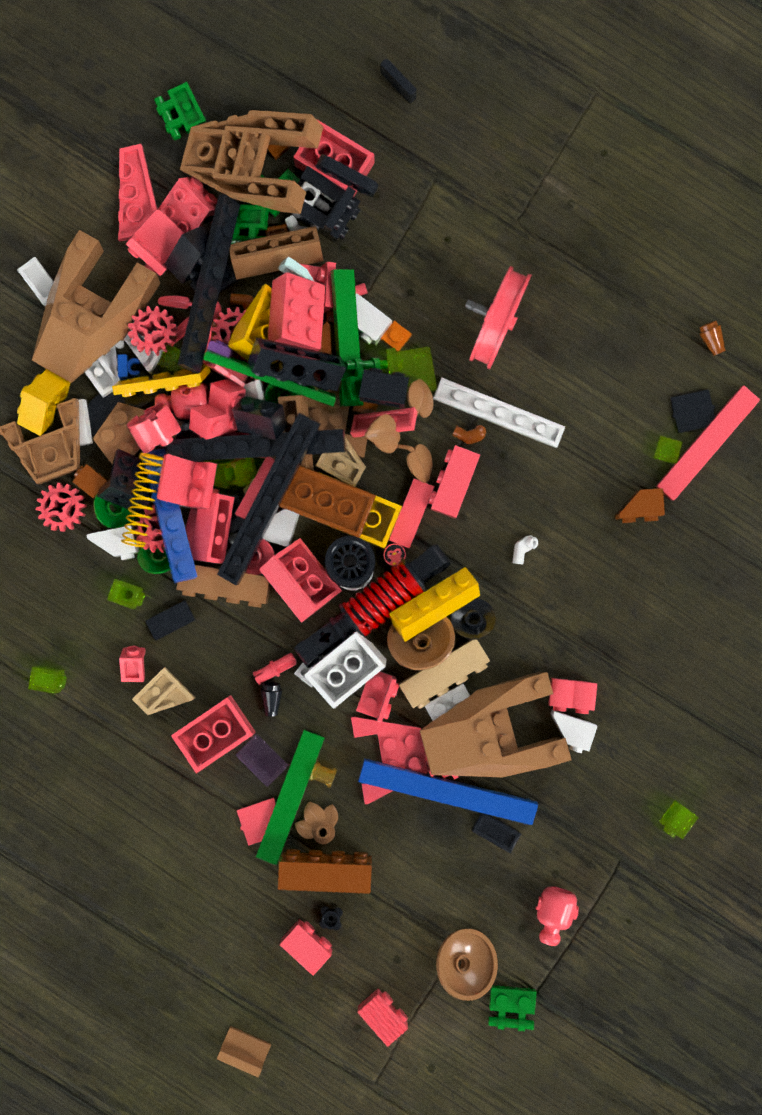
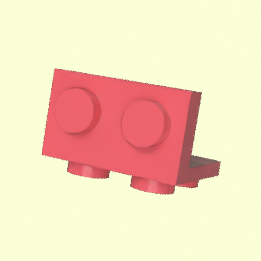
M185 177L178 179L158 209L186 233L200 227L207 217L214 216L218 199L203 187L201 181L194 177Z
M157 209L127 241L126 245L129 247L127 250L135 258L138 259L140 257L146 263V268L161 276L167 269L164 265L184 232L166 214Z

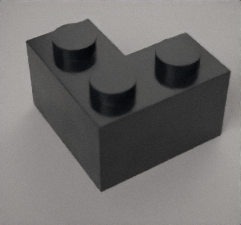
M211 222L182 234L164 264L182 284L199 278L212 225Z

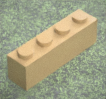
M469 640L454 649L447 659L438 666L418 671L400 682L399 686L413 708L418 706L420 709L429 704V698L434 695L440 697L447 693L450 685L454 683L460 685L468 680V674L473 671L477 674L488 667L486 663L490 662L478 640Z

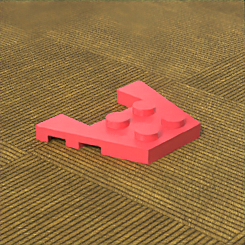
M351 717L354 738L378 735L382 763L424 774L428 773L424 746L419 731L421 727L383 721L379 723L374 719ZM362 783L365 804H369L392 792V790Z

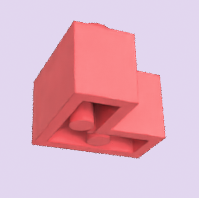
M229 379L212 382L210 385L209 404L191 408L189 429L206 440L238 431L232 409L245 396L246 389Z

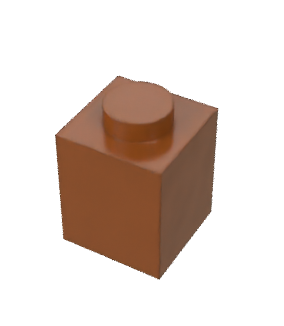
M86 464L85 467L81 466L75 472L74 477L76 478L72 482L95 499L99 489L109 480L92 466Z

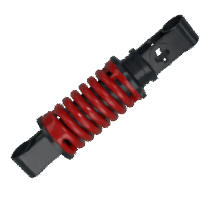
M435 544L411 563L401 558L396 567H391L392 575L389 572H384V579L377 577V584L371 582L369 584L370 589L364 587L362 589L363 594L361 592L355 594L356 599L350 597L347 603H340L339 615L329 618L330 622L307 639L301 641L294 648L307 668L315 666L355 632L366 638L372 629L378 628L379 623L383 624L386 618L390 619L389 613L426 592L425 583L446 570L451 564V561L441 548ZM326 636H329V643H326Z

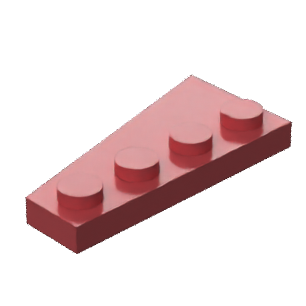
M142 144L119 149L120 207L118 211V240L120 242L129 240L152 213L157 210Z

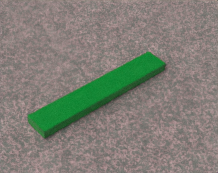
M333 269L330 271L336 356H340L343 362L352 361V359L360 358L354 270ZM345 370L339 385L340 407L363 406L362 401L348 400L346 377L354 376L352 370Z
M209 349L205 352L203 360L330 406L335 404L336 396L333 393L311 385L301 386L293 381L287 380L282 382L270 376L259 377L251 372L248 362L234 357L223 356Z
M304 729L256 858L277 865L325 737Z

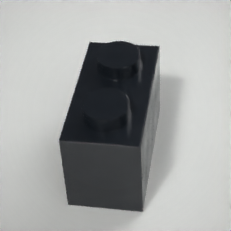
M369 368V371H363L359 401L404 409L409 378L405 377V374L400 372L385 374L382 373L381 369Z
M244 396L232 409L237 430L240 432L277 440L288 427L282 404Z

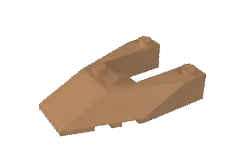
M251 110L247 115L239 117L233 115L221 122L215 120L193 126L190 129L180 170L232 199L280 212L301 214L306 195L305 190L295 181L261 178L260 176L268 145L318 149L323 126L312 114Z
M80 230L67 248L50 289L32 357L33 362L70 383L93 366L92 363L98 358L110 352V349L120 340H124L128 332L131 331L128 323H134L132 315L139 316L138 310L143 311L160 285L159 278L155 272L136 263L112 302L82 287L104 250L98 240Z
M536 672L478 689L448 712L419 730L431 775L506 777L570 761L571 756L567 741L563 737L556 736L518 748L507 711L508 707L552 695L553 691L548 673Z

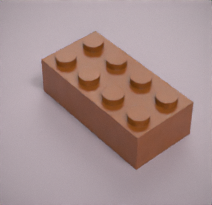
M288 849L287 852H283L281 855L278 890L347 893L371 892L372 856H367L368 853L354 852V855H345L344 851H332L331 854H322L323 851L310 850L309 853H300L298 849Z

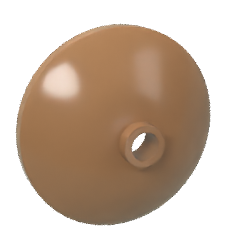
M445 617L404 642L392 624L388 632L387 642L392 657L400 665L413 670H426L438 666L447 659L454 647L455 633L452 623ZM422 643L427 644L425 647H420Z
M460 929L451 933L443 941L437 955L438 978L443 988L454 998L466 1001L476 1000L490 990L496 979L498 960L495 948L491 941L477 930ZM459 960L461 961V966H460V967H458V961H459Z

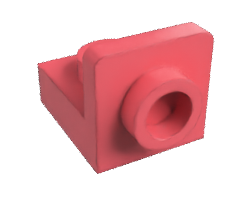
M137 646L123 648L119 658L121 682H144L145 648Z

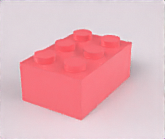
M317 120L323 126L318 149L299 147L293 157L295 167L304 172L306 167L309 166L346 191L347 185L316 168L315 165L320 155L329 156L367 176L374 165V153Z
M288 272L272 281L268 340L314 351L321 350L325 285Z
M301 538L274 555L259 569L301 623L342 591L331 580L325 568Z
M230 695L175 732L171 737L195 773H198L250 738L256 731Z

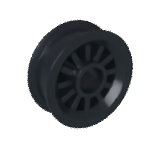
M355 536L341 537L335 540L326 552V571L331 580L336 584L347 588L358 587L367 582L374 571V552L371 546L361 538ZM346 546H349V552L346 551ZM352 546L357 547L355 552H352ZM340 549H342L343 555L338 552ZM362 550L363 553L357 556L359 551ZM336 555L341 559H334V556ZM354 557L357 563L353 567H346L343 563L344 559ZM333 563H338L340 565L334 567ZM359 565H366V568L364 569ZM343 568V570L341 571L340 574H338V573L336 572V571H338V570H340V569ZM356 569L361 571L362 574L358 575ZM346 571L348 572V578L343 577ZM351 572L354 573V578H351Z

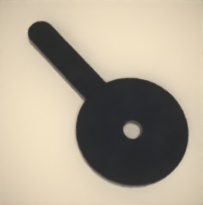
M165 388L157 389V392L144 394L142 391L131 399L122 397V394L114 395L113 392L104 398L99 394L87 407L92 437L96 435L118 402L142 409L155 401L156 395L166 394L169 391H166Z

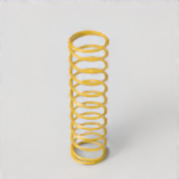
M140 453L139 455L140 459L148 463H139L137 464V466L140 469L147 472L135 473L137 477L143 480H136L133 483L134 485L142 489H134L131 491L134 495L138 497L131 498L130 502L137 506H130L128 507V510L136 515L126 516V519L132 523H127L124 525V527L131 532H124L122 536L126 539L121 540L122 543L135 547H145L146 543L128 538L124 534H139L143 536H147V534L134 531L126 526H150L133 521L128 517H143L148 519H151V517L134 512L131 510V508H141L148 510H153V508L140 505L132 500H147L154 502L155 499L144 497L142 495L135 493L134 491H146L157 493V491L148 489L136 483L143 482L159 484L156 481L144 478L138 474H151L159 476L161 475L160 473L139 466L150 465L162 467L161 464L142 458L146 457L155 460H163V457L148 453Z

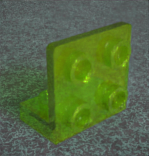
M430 347L396 352L395 348L386 349L389 374L392 372L405 374V377L409 378L408 387L413 381L422 379L428 385L430 391L437 390Z

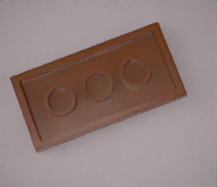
M299 466L279 507L360 538L376 495Z

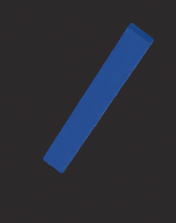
M365 758L359 776L360 783L528 825L533 824L538 808V802L436 776L431 777L428 774Z

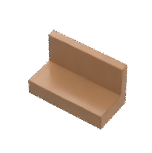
M230 1026L217 1060L259 1077L271 1044Z

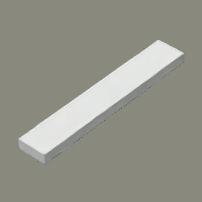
M442 377L433 397L436 401L554 448L558 447L565 426Z

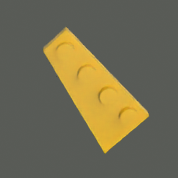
M204 364L200 373H192L183 368L175 372L174 375H170L169 372L153 375V379L150 380L149 376L122 380L112 386L114 395L122 394V397H129L139 391H143L144 394L157 392V389L165 388L166 391L175 390L180 385H187L188 388L197 387L211 373V370Z

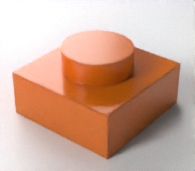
M394 321L381 337V340L399 353L412 334Z

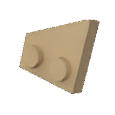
M345 437L346 452L323 453L316 466L345 483L356 487L366 466Z
M164 667L132 700L147 715L192 701L196 697Z

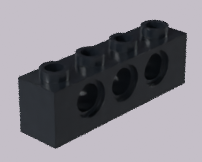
M258 337L255 339L248 359L251 372L259 377L270 376L282 382L288 380L296 382L301 386H316L324 391L329 389L337 391L346 370V366L340 356Z

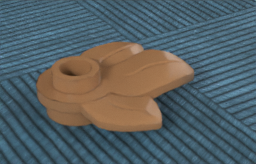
M308 802L304 810L305 820L295 823L297 832L305 839H315L320 844L330 843L335 837L334 826L338 821V812L335 806L332 804L323 810L319 805ZM323 828L327 831L325 837L320 835V830Z

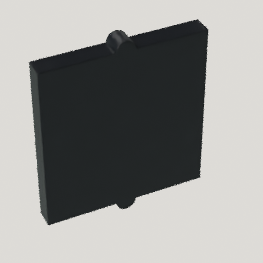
M709 389L670 398L673 409L672 417L675 418L678 434L706 428L715 418L713 410L715 406L712 405Z

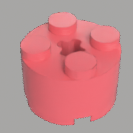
M158 403L143 411V415L140 417L136 415L127 423L130 433L143 453H149L159 444L162 447L170 444L173 441L172 436L182 430L166 403Z

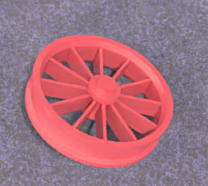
M512 266L509 267L490 308L469 299L465 305L466 309L485 316L484 325L469 360L473 361L476 359L487 364L488 369L491 368L507 330H513L517 321L514 314L531 278L530 274L524 276L513 271L514 267Z

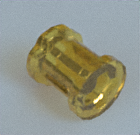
M316 762L309 780H317L327 784V787L330 788L337 769L334 768L332 770L320 765V762Z

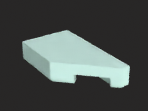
M289 256L278 267L283 273L288 272L314 281L309 271Z

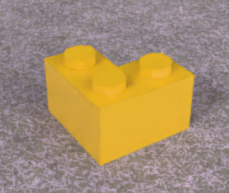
M47 369L41 375L37 374L33 382L29 386H24L20 393L22 399L17 410V414H19L17 424L41 436L53 424L57 405L67 398L70 382Z

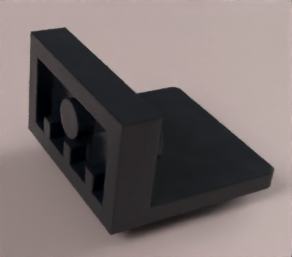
M117 449L114 455L110 479L99 489L97 497L126 509L130 506H137L130 502L131 498L138 497L131 491L142 489L134 485L133 482L143 480L135 475L136 472H146L137 466V464L143 463V460ZM138 474L144 478H147L146 474ZM136 483L140 486L150 489L149 483ZM134 491L144 497H152L151 492ZM132 500L143 506H147L151 502L147 500ZM131 508L132 511L137 513L142 510L141 508Z

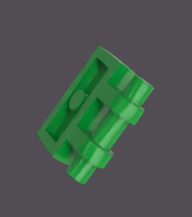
M187 82L167 91L170 100L165 102L162 96L154 99L157 105L156 110L159 116L163 117L166 124L165 129L168 134H171L173 140L181 138L179 128L184 126L188 134L191 127L207 123ZM176 109L179 117L173 120L170 111Z
M240 205L231 244L266 237L259 236L258 232L259 230H267L269 208L258 205ZM240 229H249V236L240 235Z
M358 358L344 362L346 370L354 372L353 377H346L348 400H359L363 371L369 368L386 369L388 367L387 360L371 358L370 360L362 361Z
M492 985L489 1009L490 1011H498L497 1017L489 1016L488 1026H494L501 1030H504L505 1027L517 1028V1031L523 1032L525 1029L534 1030V1020H525L526 1014L535 1015L536 989ZM505 1012L518 1013L517 1019L505 1018Z

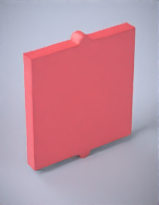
M203 360V364L213 371L244 387L245 383L217 364Z
M274 797L237 810L242 825L240 829L244 831L248 846L262 841L276 805Z

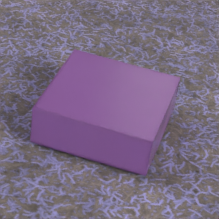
M219 340L209 341L207 349L227 357L235 355V351L228 344Z

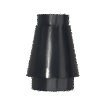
M266 682L263 683V688L260 689L265 716L278 715L283 691L280 688V683Z

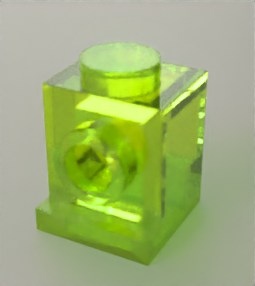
M114 579L107 600L136 609L137 605H142L145 593H142L143 588L121 579ZM129 590L133 593L131 599L126 597V592Z

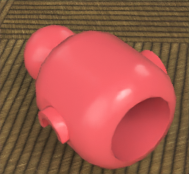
M200 383L201 385L188 388L187 385H180L178 389L171 391V395L164 393L156 395L155 405L166 403L178 419H190L191 408L209 404L210 391L204 383Z
M549 886L543 890L541 897L539 896L538 905L535 909L538 910L537 918L539 922L544 925V929L539 934V939L542 943L557 946L561 939L560 930L569 929L573 919H577L579 907L576 906L577 898L572 892L559 887Z

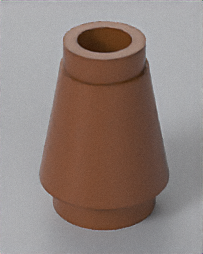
M716 320L699 327L701 331L699 334L713 356L726 350L721 325H718Z

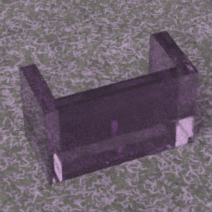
M258 734L236 754L266 787L288 766Z

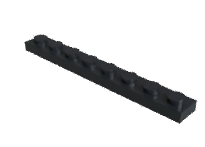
M226 194L218 196L177 364L192 373H200L240 209V204Z
M303 413L297 415L217 573L218 576L236 586L240 584L321 423Z
M345 429L318 430L306 454L346 452ZM283 432L277 440L252 434L218 436L207 440L203 437L173 439L170 444L166 445L167 454L190 461L271 457L278 455L289 432Z

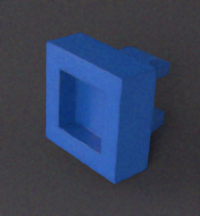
M127 354L117 355L118 377L121 381L130 379V375L134 377L140 376V371L131 370L133 364H140L139 359L132 358L129 360Z

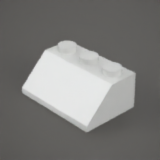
M355 632L308 670L304 676L334 709L385 668L387 659L372 642L358 632Z

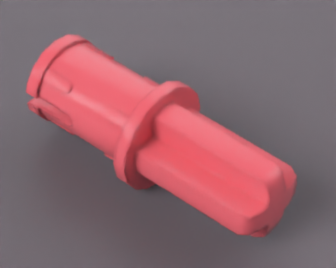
M289 653L274 662L271 660L269 665L256 672L254 671L253 676L256 682L261 685L275 676L279 677L280 673L295 666L297 660L292 653Z

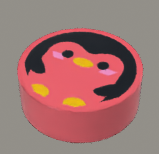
M390 544L384 550V559L389 565L397 566L401 558H406L405 549L399 544Z

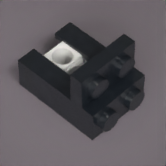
M307 166L300 177L298 185L303 190L311 192L314 199L312 201L304 199L301 214H290L310 227L316 226L317 232L334 243L338 238L343 240L349 230L346 227L350 219L354 221L361 210L358 208L361 201L354 197L356 191L348 186L345 191ZM332 207V209H331V211H330V213H329L328 216H326V215H324L323 213H321V212L323 211V212H325V214H326V213L329 211V209Z

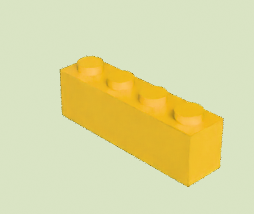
M464 567L389 613L394 628L404 642L408 641L479 597L478 582L468 569Z

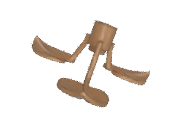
M422 379L413 381L407 390L408 403L411 408L415 407L418 412L417 416L420 414L423 418H426L433 410L432 393ZM388 414L376 418L364 437L372 441L377 448L385 453H392L396 448L409 450L410 453L407 455L406 460L410 471L419 481L427 483L430 479L433 465L430 451L422 444L416 445L415 448L398 444L400 433L396 431L395 420Z

